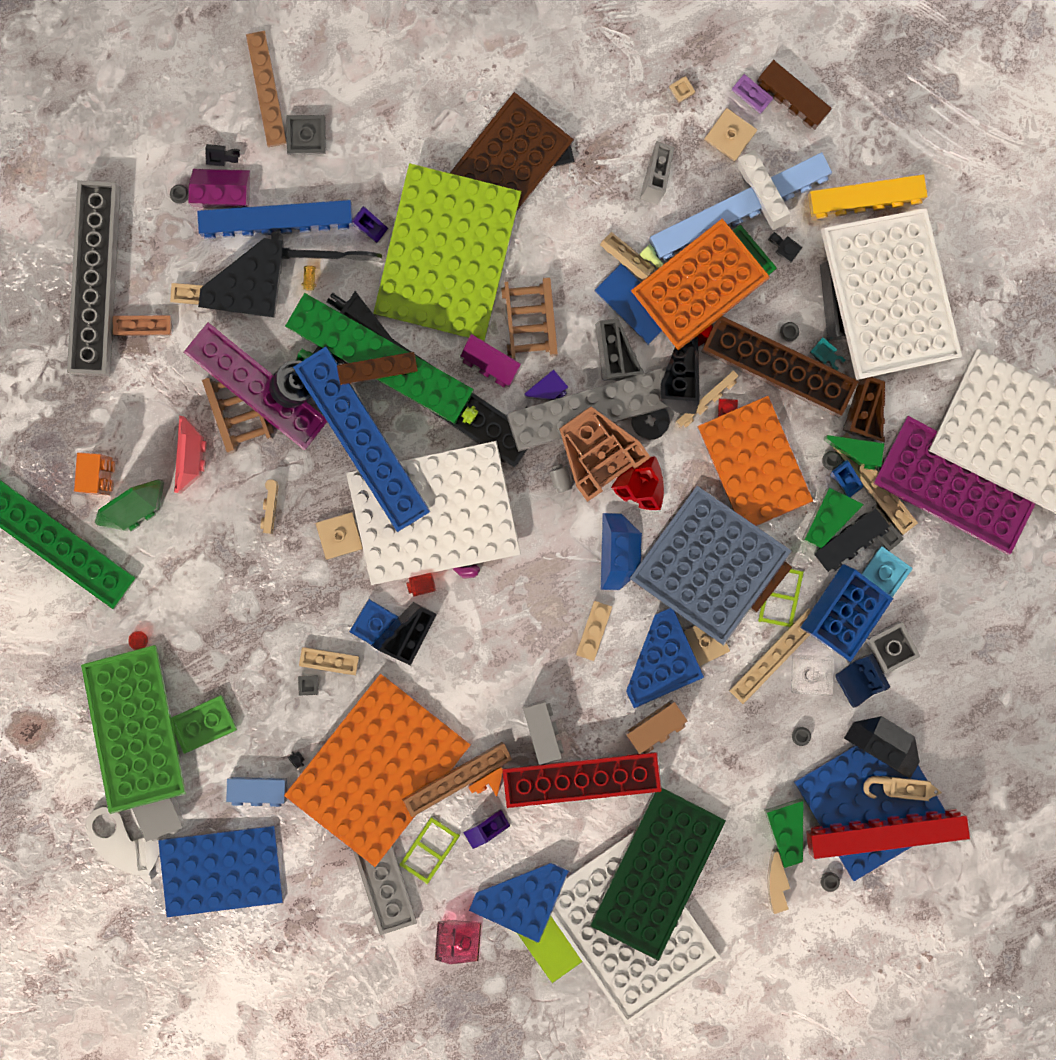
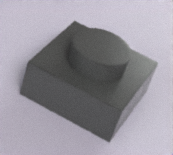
M892 524L888 528L890 530L882 537L876 536L888 551H891L904 540Z
M318 675L298 676L299 696L319 695Z

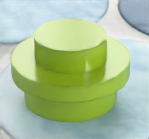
M475 406L465 409L462 414L464 423L471 424L479 411L475 409Z

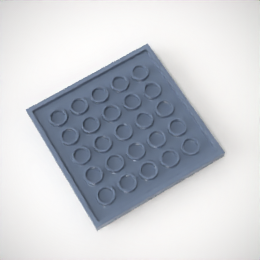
M696 486L632 574L630 580L724 646L792 551L712 495Z

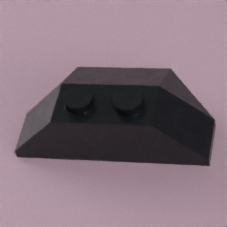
M882 716L854 721L844 736V739L909 779L920 763L915 736Z

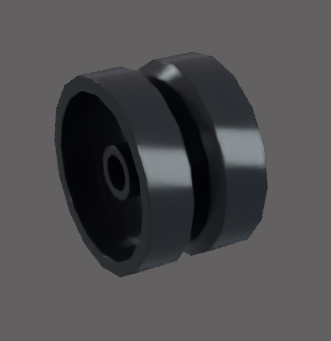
M292 360L284 363L272 375L269 382L272 398L285 408L299 407L311 397L293 368L302 361Z

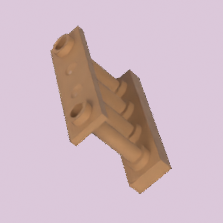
M543 278V283L539 284V286L509 288L508 282H504L505 287H501L502 299H506L510 344H507V355L512 356V359L516 360L515 353L545 350L550 353V357L557 356L551 279ZM538 293L544 295L545 302L541 303V305L511 307L510 296ZM540 312L546 314V321L543 324L512 326L511 315ZM542 331L548 333V340L545 343L514 346L513 334Z
M211 378L202 380L227 453L236 452L238 443L264 434L267 439H273L272 434L274 430L270 422L267 423V420L255 410L231 418H225L223 412L225 407L243 401L238 396L225 400L219 399L217 392H219V389L225 388V386L220 382L212 381ZM258 416L260 417L263 427L238 436H231L229 428H232V425Z

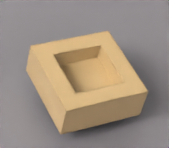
M686 76L669 86L678 103L695 94V90Z

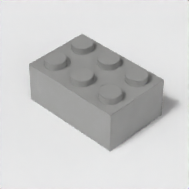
M542 700L523 706L539 765L561 759V754L564 753L561 740L557 741L555 736L559 733L556 722H551L550 716H553L550 703L546 704V701Z

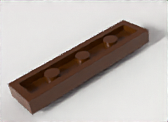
M415 352L337 365L340 385L418 372Z

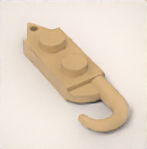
M871 776L865 781L863 786L865 794L873 799L876 796L869 791V787L873 783L883 784L884 793L889 797L929 801L930 798L942 793L930 781L896 777Z

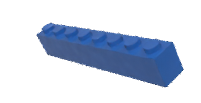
M351 200L197 211L198 230L204 239H215L216 236L223 235L224 238H233L235 234H242L244 237L254 236V233L271 235L272 232L278 231L281 234H291L292 230H300L301 233L311 232V229L330 231V228L338 227V230H348L350 226H354L351 222L353 220Z

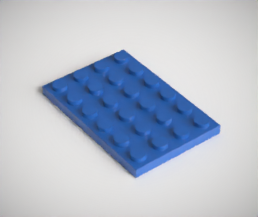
M274 825L158 840L167 917L283 903Z

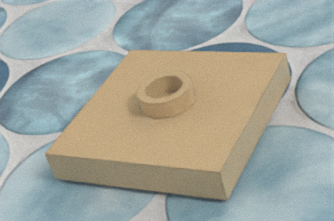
M726 108L704 141L735 162L755 135L757 129Z
M353 512L315 523L326 560L363 549Z
M696 626L684 630L699 666L730 652L727 643L723 646Z

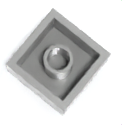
M900 621L867 637L865 640L884 674L920 657L904 623Z

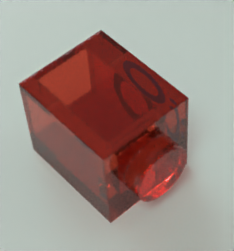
M432 573L411 577L409 582L406 583L409 594L412 593L413 597L436 591Z

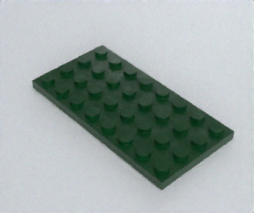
M662 788L661 792H654L589 926L659 961L726 820Z

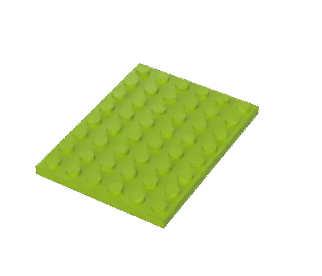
M409 163L373 314L467 338L472 334L485 342L521 191Z

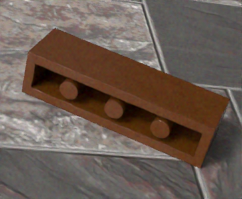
M774 59L757 80L758 86L766 92L769 91L777 103H783L787 106V110L793 116H799L803 120L802 123L809 129L813 128L816 130L832 110L827 103Z

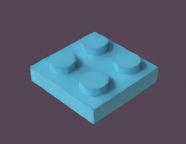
M880 546L861 574L893 597L913 568Z

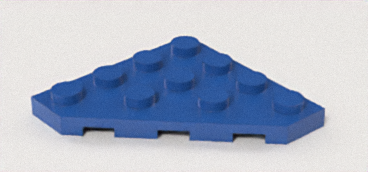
M671 608L655 614L626 690L633 708L704 678L677 615Z
M550 863L479 891L475 894L469 911L539 943L570 870Z

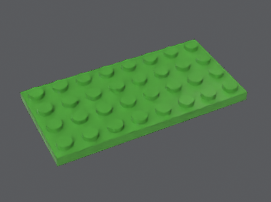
M153 645L82 664L81 668L108 812L113 814L186 794L157 646Z

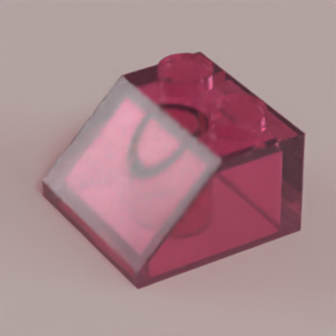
M458 920L438 921L435 960L447 964L479 961L481 923Z

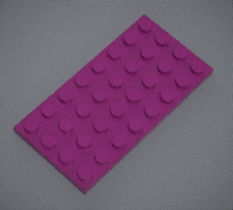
M907 416L873 484L995 549L1011 555L1036 503L928 451L937 431Z

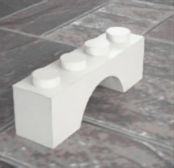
M753 150L739 157L738 169L746 183H749L756 193L764 216L772 230L789 223L790 212L757 152Z

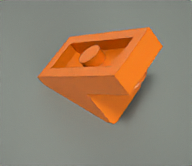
M500 766L468 786L471 793L477 792L479 794L486 790V785L489 784L497 797L503 767Z

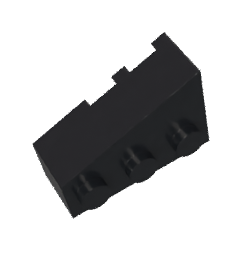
M413 602L371 646L411 666L437 614Z

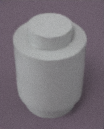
M562 464L551 467L552 471L549 474L558 493L572 489L571 484L573 482L568 467H563Z

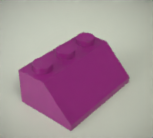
M192 170L188 203L192 207H249L250 170Z
M472 334L460 355V358L463 359V364L470 368L475 366L480 369L478 373L486 378L490 375L496 379L495 383L503 388L505 386L510 387L521 370L519 362Z

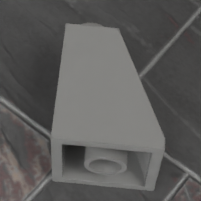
M176 797L132 808L146 842L149 840L157 841L163 835L178 833L183 828L184 820Z

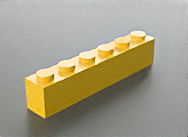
M922 174L810 191L808 201L811 217L824 219L830 214L844 216L850 211L858 214L866 212V209L873 208V211L885 209V206L892 205V208L904 206V203L910 202L911 205L922 204V201L928 196L925 176Z

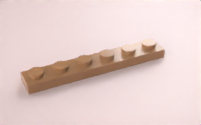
M260 31L246 34L267 146L269 148L285 145L287 141L266 32Z
M501 742L402 800L410 816L414 817L511 761L512 758L505 744Z

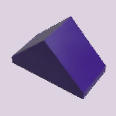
M364 206L351 221L354 227L376 243L379 242L389 229Z

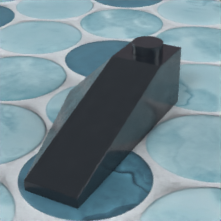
M698 337L693 338L679 350L676 347L674 348L660 384V401L676 413L696 414L700 402Z

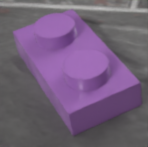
M745 74L732 88L736 95L760 114L773 100L771 95Z

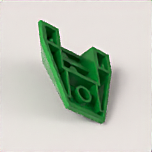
M157 479L131 487L98 509L95 519L96 525L123 531L130 530L132 532L140 527L139 523L144 519L148 521L155 517V512L160 508L164 487L163 480Z

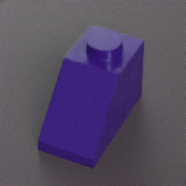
M553 369L524 393V396L527 399L552 401L567 395L566 390L568 386Z
M498 810L463 833L472 849L492 840L510 827V824L502 810Z

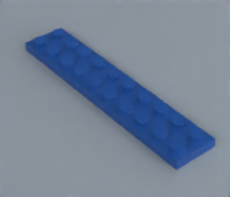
M326 346L293 368L395 530L399 532L431 511L352 385H340L337 370L338 363Z

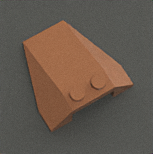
M592 406L559 428L576 487L587 502L603 491L602 487L630 467L636 468L651 458L637 439Z

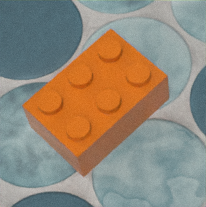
M77 453L74 492L110 496V492L113 491L114 482L111 480V473L115 471V461H112L113 458L102 454Z

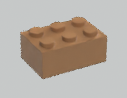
M670 700L625 731L639 754L642 752L647 754L654 749L653 745L658 741L663 743L669 739V734L674 730L679 732L685 728V723L688 721L676 703Z

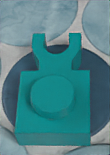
M823 337L809 352L822 364L828 361L834 370L839 369L835 365L836 360H839L842 364L846 361L842 356L834 354L837 349Z

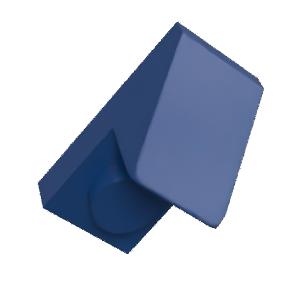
M848 460L839 465L830 474L848 497H852L864 487Z

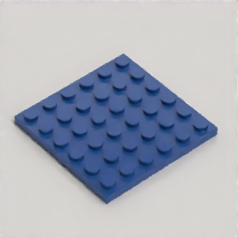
M855 745L794 781L822 828H830V824L836 823L846 826L852 821L868 823L869 819L875 818L885 821L890 816L907 818V814L915 813L918 816H924L929 811L945 813V809L937 796L930 798L929 801L889 797L884 793L883 784H871L869 791L876 798H869L863 788L865 781L869 777L909 778ZM918 765L910 779L928 781ZM911 847L838 857L851 879L856 881Z

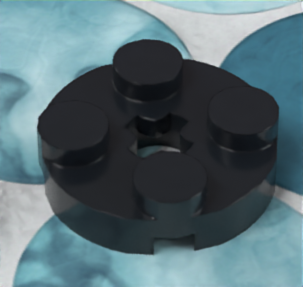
M666 408L631 419L634 432L647 440H655L663 436L668 430L670 423L669 413ZM649 415L657 420L654 421L653 426L645 423Z

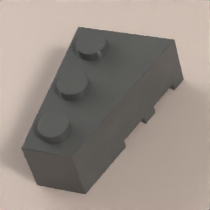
M619 319L598 321L595 327L603 381L645 374L628 342L629 340Z

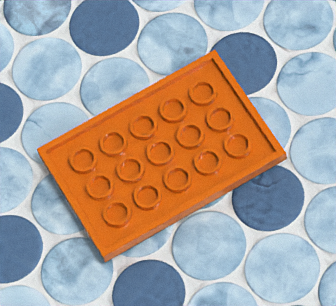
M721 219L632 289L631 292L676 349L679 350L769 280L770 277L727 223Z
M765 396L697 426L733 511L755 526L813 501L769 396Z

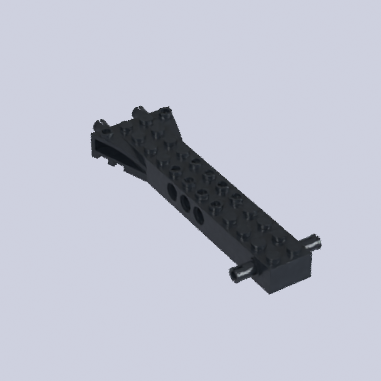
M354 291L347 302L334 292L330 295L332 299H327L326 303L339 310L341 314L404 350L412 352L392 339L356 291ZM317 346V348L315 349V351L313 352V354H315L316 352H318V351L321 350L322 348H320V347ZM333 355L337 363L347 364L343 360ZM474 393L465 407L466 409L467 407L475 406V409L479 411L471 424L463 422L462 414L456 424L435 414L478 444L497 441L501 463L506 462L513 468L517 467L528 450L518 452L507 415Z

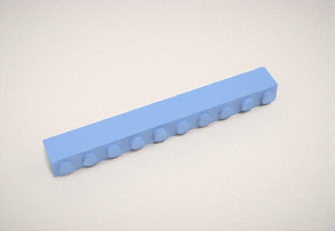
M821 152L771 177L780 196L786 202L794 198V194L799 191L801 193L812 189L811 185L817 182L819 185L827 182L832 171ZM750 187L651 236L649 241L654 247L657 257L660 260L664 258L666 261L674 257L675 252L687 247L719 220L723 219L728 226L733 225L735 227L743 223L742 219L748 216L751 219L761 214L760 210H762L756 193Z

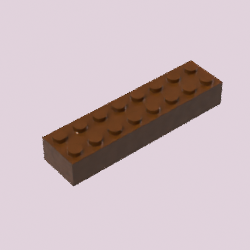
M723 316L715 321L701 350L702 353L838 418L843 415L859 382Z

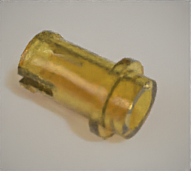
M304 266V277L301 286H303V290L313 291L317 285L315 284L316 267Z

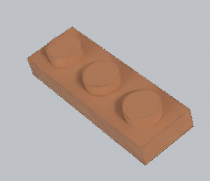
M113 316V335H172V316Z

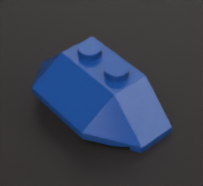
M603 513L601 590H620L631 581L630 577L641 563L642 533L624 515L618 513Z

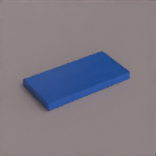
M620 264L594 291L649 345L662 330L631 292L641 282L624 265Z

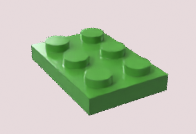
M222 695L171 718L174 733L184 754L238 730Z

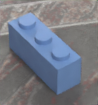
M229 777L227 778L226 802H231L233 806H242L243 803H251V806H262V803H270L271 807H281L287 801V798L284 796L287 792V778Z

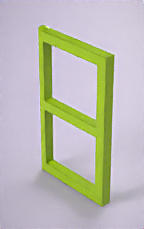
M793 569L789 571V573L799 575L794 597L778 593L770 595L793 601L789 623L763 618L766 602L760 609L759 622L790 627L793 624L803 571Z
M431 817L399 865L425 882V884H428L460 835ZM431 823H434L454 837L442 856L420 842ZM417 845L439 859L428 878H425L405 864Z

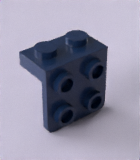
M873 653L856 659L835 675L853 708L858 707L872 695L886 691L891 687Z

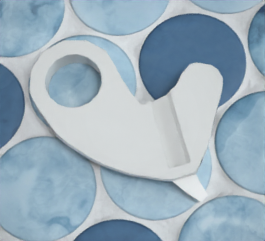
M105 806L93 810L86 820L85 830L96 852L112 866L121 871L140 876L150 885L152 880L149 873L160 855L158 840L146 842L143 837L132 841L120 812L110 814L108 807ZM108 814L115 819L116 831L111 837H101L95 832L94 822L99 815ZM163 835L161 839H167L168 835Z

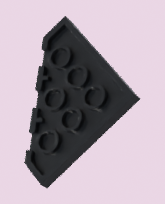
M263 238L200 288L198 307L275 318L284 241Z

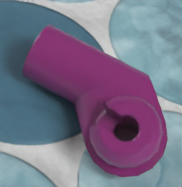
M473 564L471 567L452 568L464 579L475 578L480 572V567L476 564Z

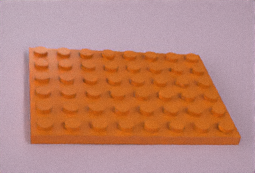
M380 673L284 796L376 867L414 818L410 816L402 799L450 772L471 744Z

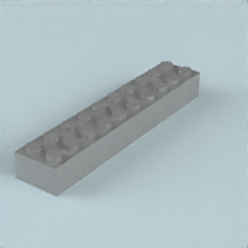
M77 180L67 373L72 375L110 377L121 188L116 182Z

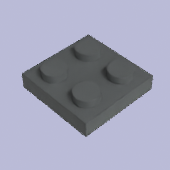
M286 115L288 155L326 154L325 115Z

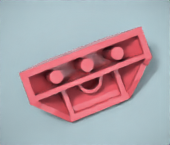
M179 416L174 493L185 491L205 471L203 452H206L207 442L204 441V437L184 416Z

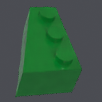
M826 488L801 540L817 548H822L864 504L831 488Z
M799 798L765 809L764 812L783 867L787 868L802 863L803 800Z

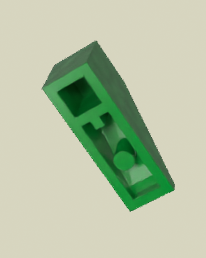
M831 435L824 436L825 442L858 465L864 466V469L875 470L882 466L884 443Z

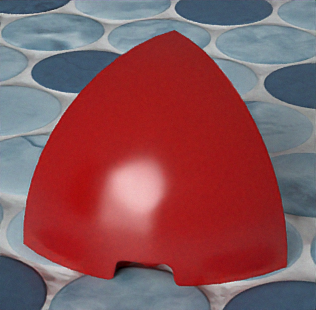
M653 456L638 467L634 468L632 466L623 472L614 481L611 487L613 491L626 502L632 500L638 503V507L641 509L661 510L664 498V483L657 458Z

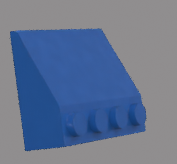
M843 564L800 628L851 662L894 598L856 569Z

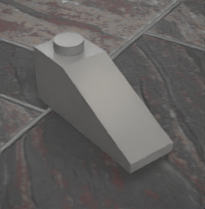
M656 141L643 182L640 199L656 205L661 201L666 192L674 147Z

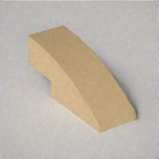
M776 849L772 850L767 874L768 896L774 914L789 910L783 891L790 889L779 852Z

